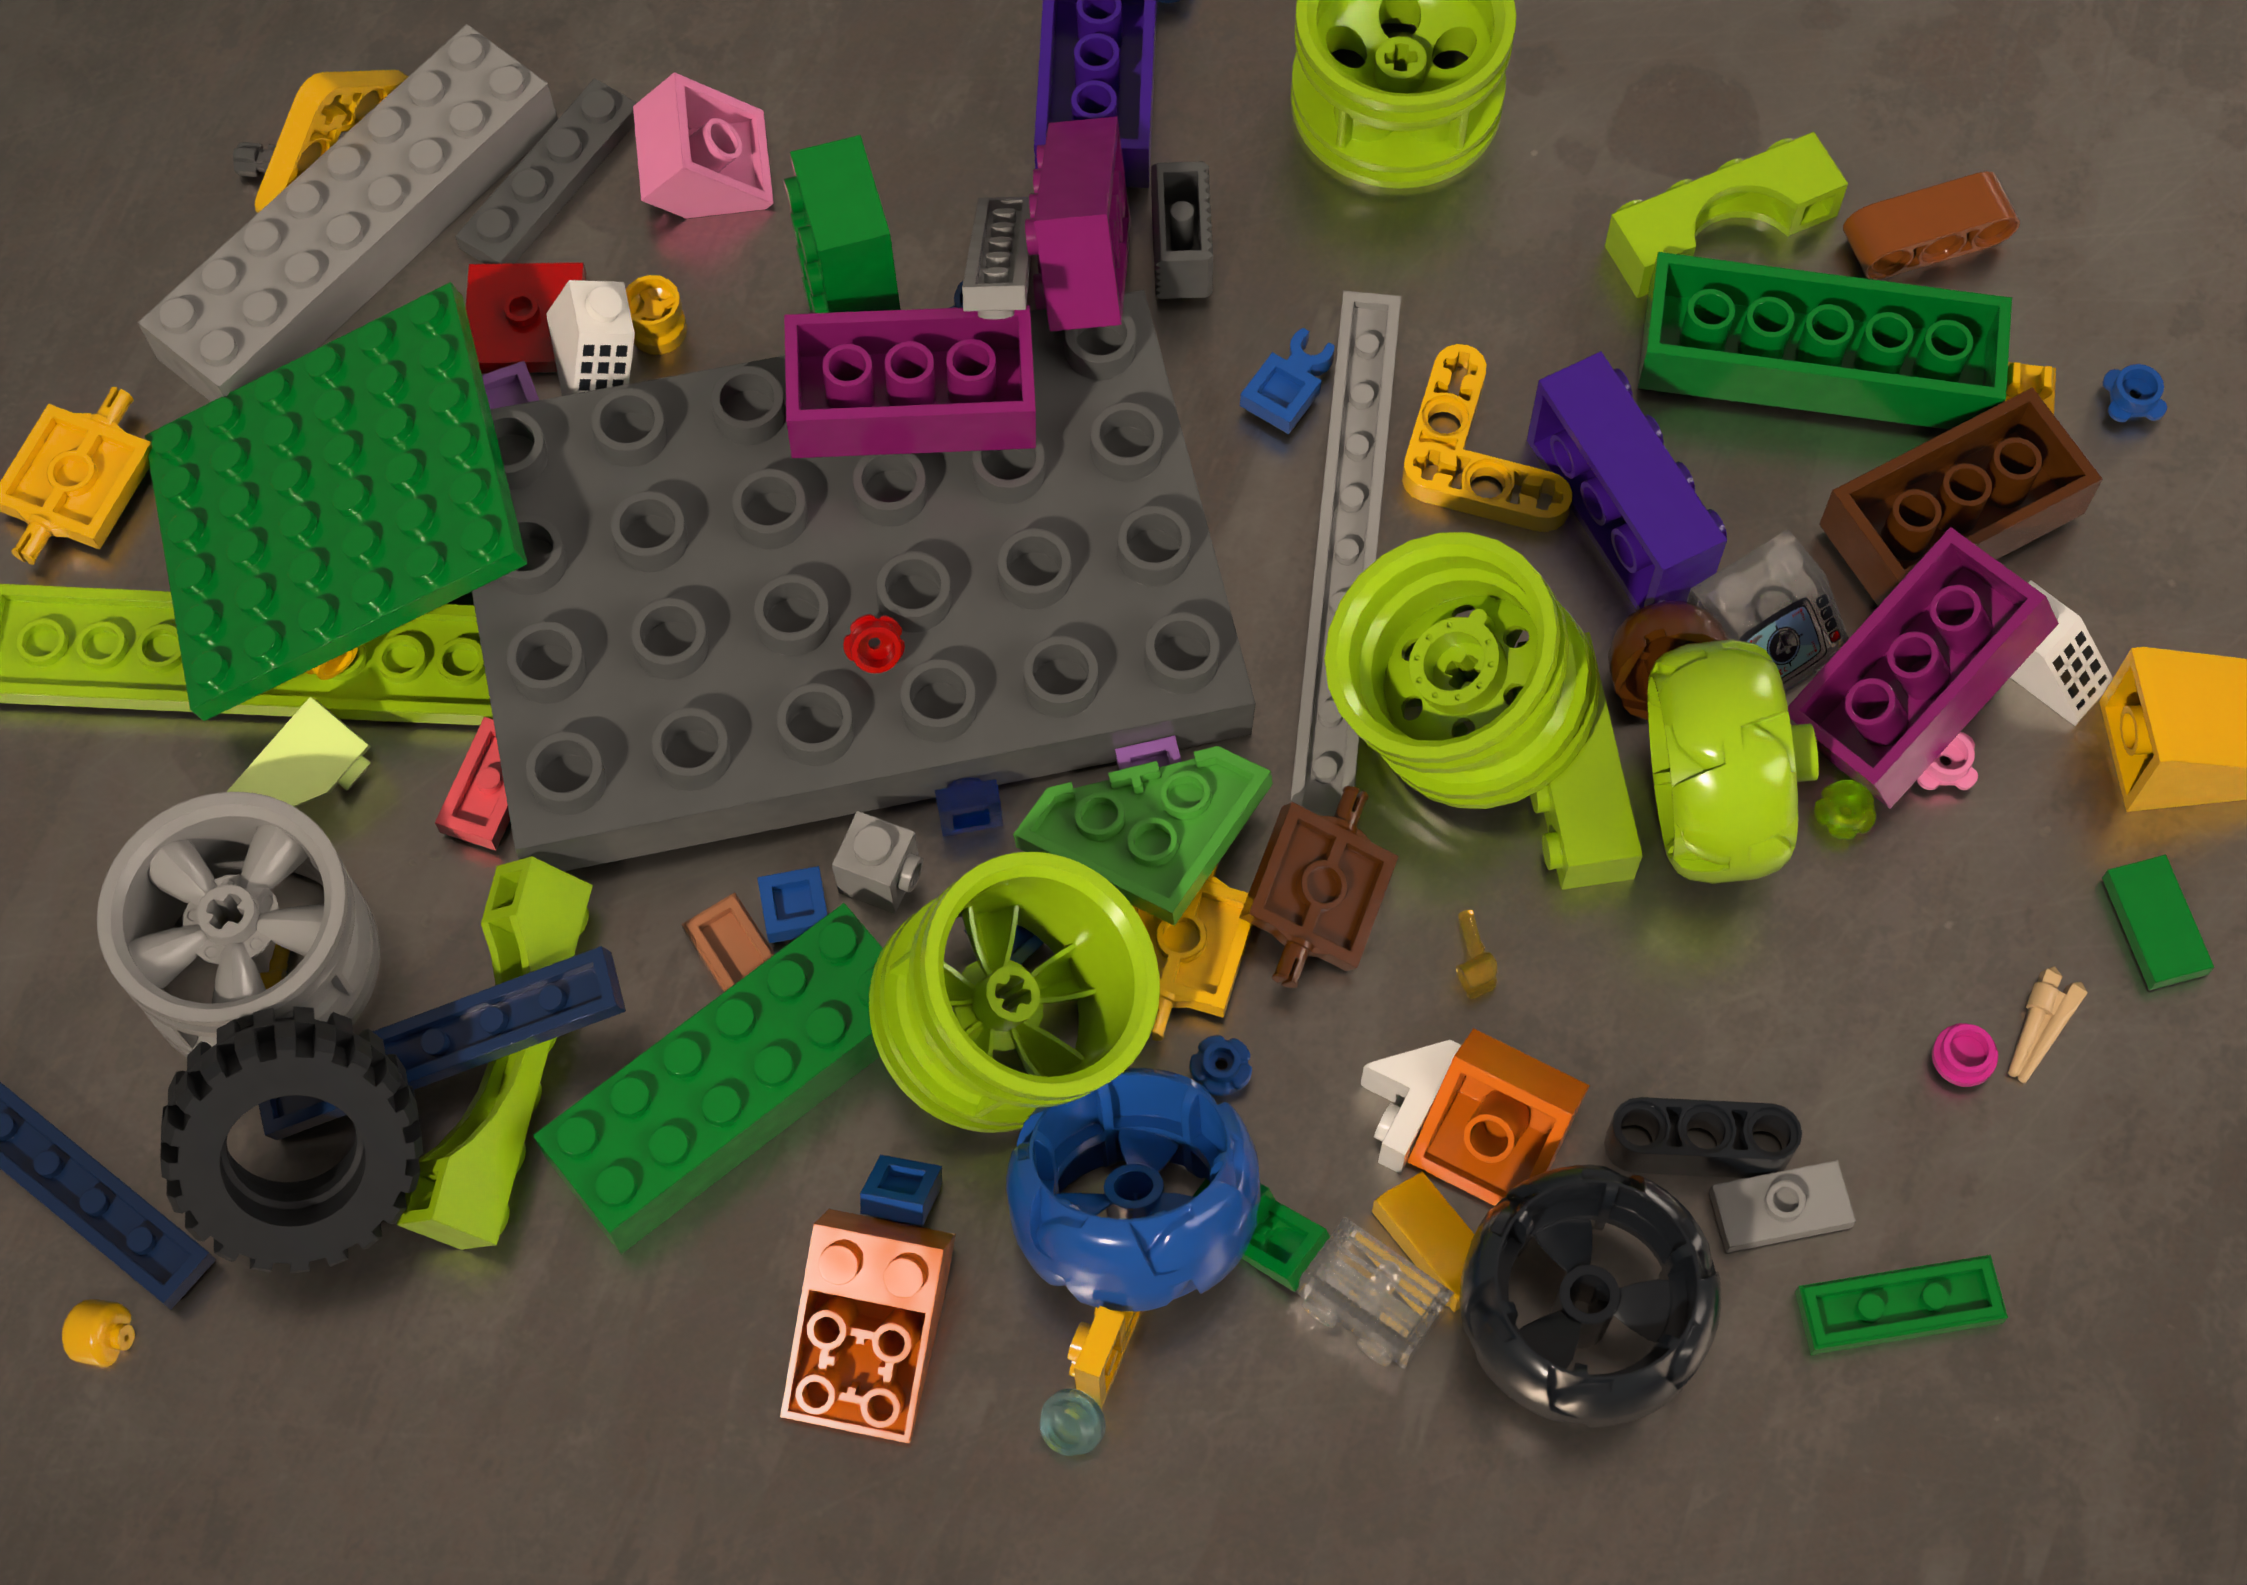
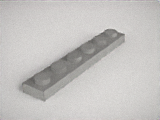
M1029 197L978 198L962 285L963 312L978 311V317L983 319H1005L1014 316L1015 310H1026L1032 255L1028 254L1025 235V219L1030 218Z

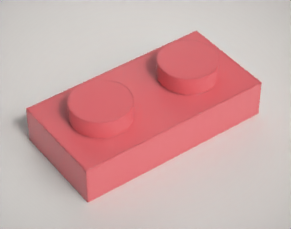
M484 717L435 824L439 833L496 851L510 822L494 720Z

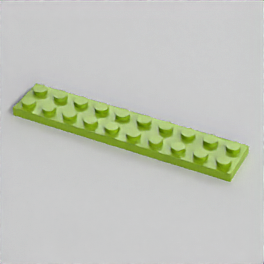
M0 584V703L192 712L189 706L171 591ZM445 604L358 646L356 657L343 672L331 679L321 680L316 674L303 673L222 712V714L293 717L307 699L312 697L338 719L480 726L484 717L493 719L475 607L474 605Z

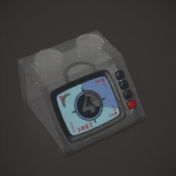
M1789 529L1692 587L1688 595L1687 602L1708 612L1716 620L1728 640L1755 643L1765 649L1772 661L1777 665L1785 692L1820 671L1849 639L1826 574Z

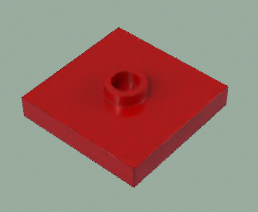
M583 262L469 264L465 308L481 374L490 373L525 361L529 373L557 372L546 313L569 280L586 281L587 273Z

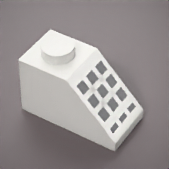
M569 280L546 313L562 396L629 384L635 333L624 282Z
M2030 580L2028 583L2047 597L2059 624L2010 678L2076 727L2100 700L2113 677L2081 617Z

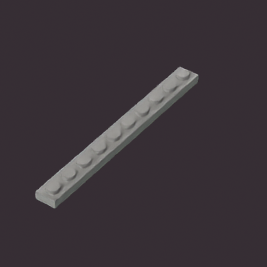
M1343 291L1290 801L1321 816L1334 817L1343 794V788L1345 786L1354 787L1359 736L1338 712L1328 688L1324 658L1328 630L1341 599L1356 578L1376 561L1401 296Z

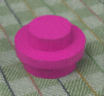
M1960 1023L1945 1028L1939 1034L1932 1047V1060L1936 1070L1945 1080L1957 1086L1972 1087L1982 1084L1992 1075L1998 1063V1050L1994 1040L1984 1029L1976 1025Z

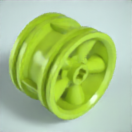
M1017 852L1005 854L979 864L964 874L938 897L910 916L888 939L875 964L870 984L869 1016L874 1041L885 1067L897 1085L912 1101L932 1116L953 1126L976 1132L998 1133L1022 1129L1024 1122L1036 1108L1053 1107L1078 1100L1111 1082L1134 1062L1149 1039L1156 1020L1160 996L1158 963L1152 941L1140 916L1127 898L1102 875L1077 861L1051 853ZM958 917L963 918L965 930L977 961L966 966L961 974L944 962L948 935ZM1017 924L1040 938L1055 954L1031 973L1021 964L1010 960ZM995 993L999 994L1001 997L996 998ZM1077 1001L1079 1028L1075 1049L1040 1027L1043 1019V1004ZM1002 1005L1007 1006V1010L1003 1009ZM1016 1049L1027 1074L1013 1070L992 1058L993 1050L1005 1052Z

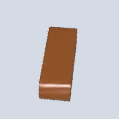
M1984 171L1862 207L1846 219L1843 224V231L1865 276L1868 279L1880 280L2000 244L2017 231L2020 226V220L1996 174Z

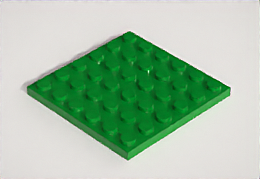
M451 282L230 392L226 397L217 398L145 435V440L150 441L152 445L148 458L190 710L203 721L528 564L463 296Z

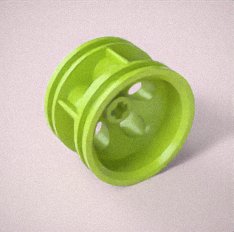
M1297 0L1294 34L1296 54L1292 69L1291 109L1298 132L1306 145L1323 163L1343 176L1357 182L1383 188L1402 189L1427 186L1446 180L1465 170L1484 153L1493 140L1500 124L1506 90L1505 72L1510 61L1516 28L1515 1ZM1381 24L1415 25L1417 30L1410 38L1404 36L1389 38L1381 28ZM1342 49L1352 50L1362 56L1365 64L1360 68H1350L1337 61L1331 53ZM1448 50L1461 52L1468 57L1465 62L1450 69L1438 68L1433 63L1436 55Z

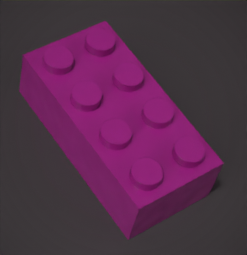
M1118 116L1049 123L1046 143L1044 145H1037L1038 169H1033L1034 193L1029 194L1030 218L1025 219L1028 254L1037 255L1038 274L1033 276L1037 310L1047 309L1050 331L1122 325L1131 218Z
M1026 305V310H1015L1014 316L1005 319H983L978 317V311L963 312V308L784 315L786 422L792 458L1036 448V406L1030 305Z
M1950 527L1788 705L1791 725L1811 723L1816 736L1818 752L1891 809L2059 623L2044 594Z

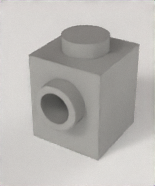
M857 811L832 863L838 893L896 914L905 892L911 893L915 888L922 871L924 859L919 856L914 831Z

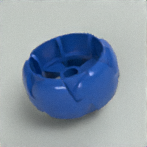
M1127 1068L1111 1082L1078 1100L1053 1107L1036 1108L1023 1124L1017 1140V1147L1011 1153L1006 1174V1189L1013 1233L1032 1268L1050 1285L1067 1286L1068 1290L1079 1302L1098 1308L1102 1306L1113 1311L1139 1312L1164 1307L1172 1300L1196 1289L1202 1294L1215 1286L1235 1268L1245 1254L1257 1225V1212L1261 1202L1258 1155L1254 1142L1237 1111L1228 1102L1218 1105L1207 1089L1198 1082L1186 1076L1160 1069ZM1120 1161H1125L1126 1165L1116 1168L1107 1176L1104 1182V1194L1061 1193L1074 1180L1101 1166L1109 1167L1116 1165ZM1168 1162L1186 1167L1188 1172L1200 1179L1206 1178L1210 1181V1185L1196 1197L1180 1193H1165L1163 1179L1158 1172ZM1106 1209L1107 1218L1097 1216Z

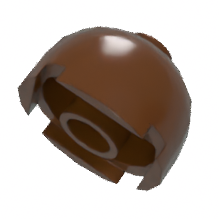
M1661 601L1646 605L1632 613L1617 628L1608 653L1609 669L1615 693L1621 698L1623 707L1630 714L1648 720V679L1655 661L1660 656L1686 644L1728 640L1721 626L1708 612L1685 601Z

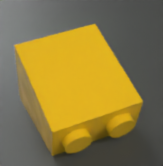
M2150 647L2131 648L2099 700L2126 812L2247 800V659Z

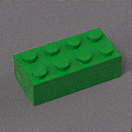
M861 135L791 151L790 156L794 176L784 178V185L791 209L790 218L797 242L796 251L803 274L802 283L809 310L814 313L901 310L891 235Z

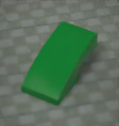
M1205 1179L1193 1194V1197L1198 1196L1210 1185V1181ZM1260 1183L1261 1202L1257 1212V1225L1242 1259L1295 1292L1333 1240L1326 1228L1276 1201L1270 1189Z

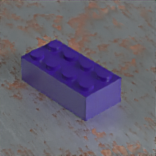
M1043 0L1034 136L1035 169H1038L1037 145H1044L1046 143L1049 123L1118 116L1127 188L1150 187L1158 0Z
M1602 351L1540 379L1535 395L1527 442L1546 471L1562 476L1569 483L1572 490L1571 510L1635 609L1639 610L1646 605L1661 601H1685L1694 604L1708 597L1727 543L1725 526L1720 516L1713 509L1707 510L1695 493V484L1688 468L1680 461L1675 463L1665 448L1661 429L1655 419L1648 414L1644 416L1634 401L1632 388L1626 375L1618 368L1613 369Z

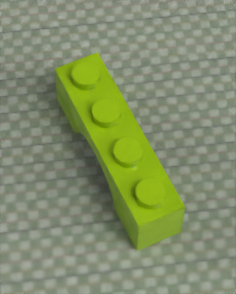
M1815 132L1794 140L1792 138H1785L1771 145L1765 152L1745 160L1741 158L1730 160L1718 168L1716 172L1694 181L1692 179L1681 180L1672 185L1666 192L1645 201L1639 199L1632 200L1624 204L1611 215L1605 247L1638 299L1648 295L1658 252L1694 256L1696 249L1695 237L1707 226L1729 218L1759 220L1775 227L1786 236L1793 235L1838 216L1848 183Z

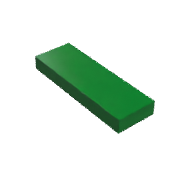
M1991 1255L1801 1285L1795 1291L1810 1355L2003 1324L2008 1319Z

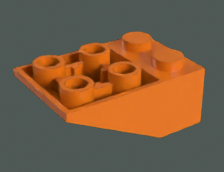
M828 1209L813 1224L780 1417L904 1443L911 1442L945 1298L956 1234Z

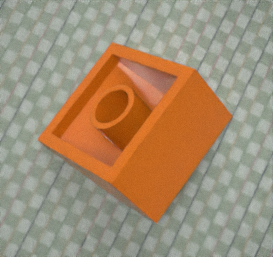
M1473 1028L1452 1059L1407 1162L1496 1206L1507 1195L1509 1190L1537 1174L1550 1170L1590 1085Z

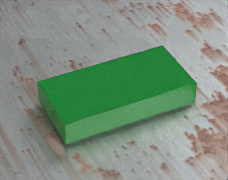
M2167 855L2108 869L2102 877L2149 991L2209 975L2214 969L2213 962Z

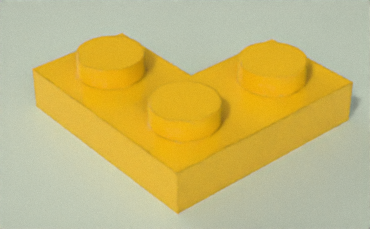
M1099 1306V1308H1095L1094 1315L1096 1316L1092 1324L1081 1321L1067 1355V1359L1072 1361L1069 1375L1075 1377L1077 1400L1102 1409L1142 1311H1113Z

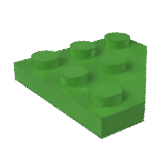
M1215 746L1195 751L1194 759L1159 767L1158 762L1154 761L1109 772V780L1073 788L1072 782L1048 787L1014 832L1013 836L1016 848L1024 852L1051 853L1067 857L1093 869L1111 882L1127 898L1131 905L1175 926L1273 785L1272 774L1270 770L1222 747Z

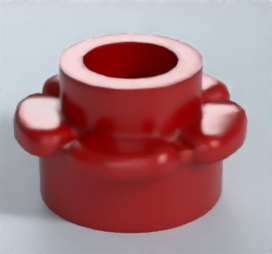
M866 614L857 618L850 625L851 633L846 635L843 641L844 652L847 658L854 661L861 670L868 673H883L890 670L902 657L905 649V642L900 638V635H902L901 626L895 619L886 615L875 618L872 614ZM871 638H878L880 640L879 645L876 647H872L868 643Z

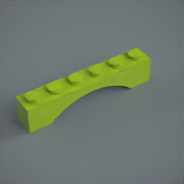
M533 856L496 867L481 920V926L491 954L495 985L574 956L579 936L584 931L588 922L589 910L587 905L593 885ZM557 1037L488 1062L478 1092L461 1120L435 1148L419 1159L421 1173L416 1190L405 1193L407 1208L396 1225L460 1250L497 1245L499 1235L505 1229L509 1219L510 1209L508 1202L515 1175L525 1159L526 1146L524 1142L531 1115L541 1099L542 1085L540 1082L547 1055L554 1046Z

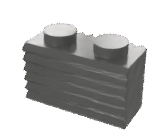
M1203 161L1156 163L1151 166L1155 296L1160 299L1207 298L1213 292L1214 255L1209 166Z

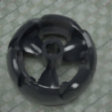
M1573 1165L1552 1169L1521 1182L1509 1190L1507 1195L1493 1209L1488 1211L1472 1238L1463 1266L1460 1281V1310L1464 1331L1476 1352L1478 1363L1495 1385L1513 1401L1541 1417L1556 1422L1587 1424L1588 1427H1608L1625 1424L1657 1411L1677 1396L1692 1379L1707 1356L1716 1335L1721 1312V1283L1719 1272L1715 1271L1711 1258L1709 1242L1690 1212L1667 1190L1642 1176L1634 1174L1628 1177L1606 1166ZM1608 1223L1627 1231L1639 1239L1651 1250L1662 1268L1659 1279L1637 1282L1619 1288L1617 1281L1607 1270L1591 1265L1593 1229L1603 1230L1605 1224ZM1535 1237L1542 1249L1567 1274L1561 1282L1549 1314L1518 1329L1515 1323L1519 1314L1514 1302L1509 1301V1278L1516 1258L1525 1251L1529 1241ZM1576 1301H1583L1589 1304L1588 1313L1578 1310L1574 1306ZM1613 1316L1645 1339L1655 1342L1651 1351L1643 1359L1616 1372L1588 1374V1365L1575 1363L1572 1371L1567 1370L1573 1361L1576 1349H1584L1597 1344L1605 1335Z

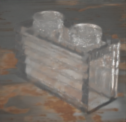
M1346 1217L1341 1220L1338 1227L1333 1231L1330 1238L1301 1275L1297 1292L1305 1299L1302 1302V1307L1314 1319L1330 1328H1334L1337 1322L1341 1323L1345 1329L1352 1331L1359 1337L1356 1345L1369 1358L1386 1367L1392 1361H1395L1399 1367L1404 1369L1407 1368L1447 1312L1454 1292Z

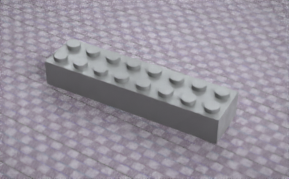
M466 24L138 322L156 358L212 402L217 398L226 397L230 392L317 349L525 156L553 126L558 117L548 83Z

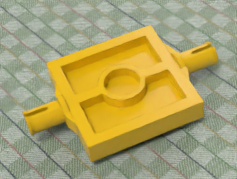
M111 387L110 392L96 414L72 413L48 404L0 481V512L23 520L28 524L16 546L11 550V553L19 560L27 561L28 564L34 565L50 536L67 537L99 550L102 548L150 467L148 454L152 449L151 442L126 433L118 426L128 407L134 401V398L125 390Z
M1219 863L1175 926L1133 906L1148 931L1158 963L1160 996L1157 1018L1152 1029V1040L1154 1041L1163 1040V1034L1172 1007H1188L1224 1018L1253 924L1239 918L1248 892L1230 888L1216 878L1215 874Z

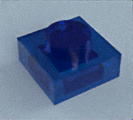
M964 778L952 782L947 788L935 790L943 837L1003 826L1001 801L996 779L982 781L978 778Z

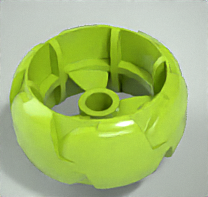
M1732 639L1686 644L1664 653L1655 661L1649 675L1647 706L1650 754L1662 839L1670 863L1677 873L1686 879L1711 884L1754 880L1779 871L1790 861L1796 846L1798 834L1797 782L1818 780V749L1812 724L1791 725L1785 691L1777 665L1772 661L1767 651L1755 643Z

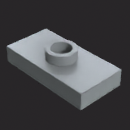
M1838 1160L1715 1184L1709 1190L1726 1253L1850 1229L1856 1223Z

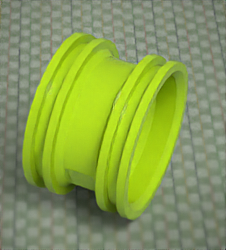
M1470 532L1436 533L1407 541L1380 556L1356 578L1341 599L1328 630L1324 659L1328 688L1338 712L1356 734L1371 749L1379 753L1407 785L1428 799L1455 808L1489 809L1518 802L1545 788L1568 768L1584 746L1597 715L1600 691L1596 657L1585 633L1573 617L1557 601L1552 589L1526 558L1497 539ZM1473 610L1468 618L1455 617L1459 613ZM1522 631L1528 632L1529 640L1523 646L1514 648ZM1513 688L1518 695L1509 706L1506 700L1508 698V691ZM1423 706L1421 714L1414 720H1407L1405 718V708ZM1464 722L1473 723L1476 730L1466 735L1468 729Z

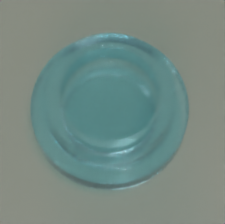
M1062 1389L1045 1402L1041 1413L1040 1432L1045 1443L1055 1452L1066 1456L1086 1454L1092 1451L1104 1437L1106 1424L1103 1412L1096 1401L1088 1394L1076 1389Z

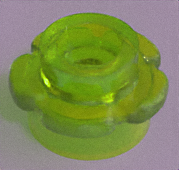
M1841 780L1826 786L1822 790V798L1816 801L1814 814L1817 822L1821 826H1826L1831 836L1849 840L1853 839L1857 833H1867L1873 827L1876 820L1874 799L1871 792L1861 783L1853 780ZM1847 807L1850 809L1851 814L1847 816L1842 815L1839 809Z

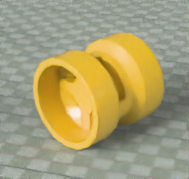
M658 275L643 276L630 283L626 288V294L635 333L634 344L636 347L650 355H663L681 346L686 338L687 323L677 287L669 279Z

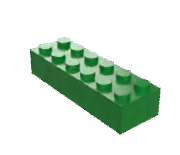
M1658 252L1648 290L1637 388L1950 430L2006 400L2012 297Z
M845 903L841 904L533 1135L547 1161L621 1255L880 1057L870 1024L869 992L874 967L883 948Z

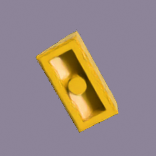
M1422 1171L1376 1198L1373 1203L1372 1213L1451 1310L1456 1312L1460 1308V1281L1463 1266L1474 1233Z

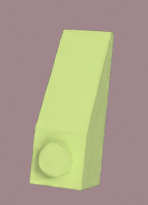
M309 697L227 792L257 793L276 798L293 807H297L331 793L338 784L347 791L370 766L371 762L363 755L371 745L316 699Z

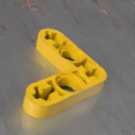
M399 70L320 72L308 78L299 88L256 195L255 211L259 213L338 141L341 132L349 131L409 76Z
M1455 344L1447 346L1439 352L1434 361L1407 449L1402 477L1405 490L1411 497L1421 502L1538 532H1549L1558 529L1569 516L1572 503L1571 487L1562 476L1539 468L1465 450L1484 387L1486 362L1483 355L1476 348L1469 345ZM1456 367H1463L1467 369V374L1463 377L1459 396L1449 393L1451 377ZM1448 412L1459 419L1461 426L1452 433H1439L1429 425L1428 420L1436 413ZM1427 464H1433L1438 467L1437 473H1435L1432 480L1421 478L1422 471H1424ZM1456 470L1463 471L1460 489L1452 488ZM1491 476L1502 484L1503 491L1496 497L1483 498L1472 490L1470 484L1477 477ZM1514 484L1522 486L1517 504L1510 503ZM1541 493L1552 496V503L1549 505L1548 510H1541L1536 507Z

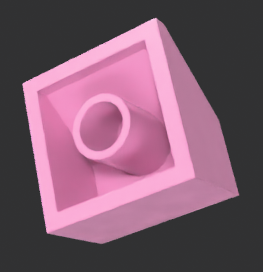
M675 72L633 106L641 201L686 219L765 210L773 205L764 110Z

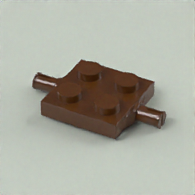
M1345 786L1343 788V794L1334 817L1317 815L1294 802L1282 806L1239 918L1273 934L1284 945L1275 973L1272 975V979L1276 983L1282 982V986L1289 988L1298 987V981L1308 956L1319 957L1345 971L1358 968L1399 856L1372 843L1357 828L1365 803L1369 798L1365 791L1358 793L1360 789L1357 787Z

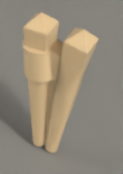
M2055 966L2040 972L2037 982L2033 985L2026 1006L2028 1012L2008 1071L2010 1076H2018V1080L2022 1083L2028 1081L2088 993L2082 982L2071 983L2065 987L2063 992L2058 991L2057 988L2063 976Z

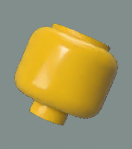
M99 1299L83 1300L75 1305L67 1315L62 1327L63 1349L68 1357L76 1362L101 1368L112 1365L117 1360L120 1350H128L135 1339L134 1328L129 1325L131 1322L129 1309L120 1303Z

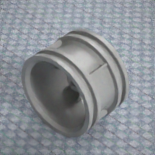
M221 792L192 798L163 811L148 821L126 842L110 866L101 888L97 909V932L104 959L111 973L123 989L145 1012L163 1037L185 1057L200 1042H207L211 1047L217 1044L216 1029L232 1020H236L241 1029L253 1025V1012L270 1008L274 1009L275 1019L293 1017V1006L314 1008L315 1020L327 1022L330 1014L335 1012L351 1018L353 1026L364 1011L374 990L380 966V938L371 909L323 830L302 811L276 798L248 792ZM293 872L321 884L324 887L325 902L324 904L279 909L277 898L271 890ZM184 912L183 927L173 928L176 921ZM271 942L305 956L291 973L267 990L253 961V958L264 952ZM197 956L206 962L219 965L216 973L212 1004L183 1000L166 993L164 988L190 965Z

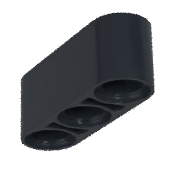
M1639 1097L1631 1098L1620 1104L1606 1132L1604 1146L1607 1156L1614 1165L1621 1170L1633 1173L1750 1178L1784 1171L1801 1143L1802 1129L1799 1120L1792 1111L1784 1106L1773 1103ZM1633 1124L1642 1126L1652 1136L1653 1142L1643 1146L1632 1144L1623 1135L1622 1128ZM1691 1128L1706 1129L1715 1137L1717 1146L1710 1149L1700 1148L1691 1142L1687 1131ZM1757 1131L1772 1133L1780 1141L1782 1150L1777 1152L1763 1150L1754 1141L1752 1133Z

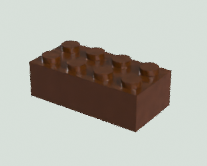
M2032 387L1833 489L1819 525L1879 606L1950 527L1997 560L2083 515L2103 479Z

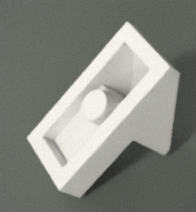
M1446 1040L1373 1061L1363 1067L1361 1086L1401 1106L1399 1107L1393 1103L1388 1105L1374 1134V1138L1382 1141L1378 1160L1379 1164L1399 1174L1402 1173L1452 1059L1461 1047V1044L1452 1040Z

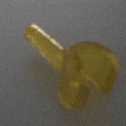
M1465 910L1460 912L1458 917L1470 960L1457 965L1456 974L1467 997L1474 999L1496 988L1497 963L1490 952H1486L1484 945H1482L1473 911Z

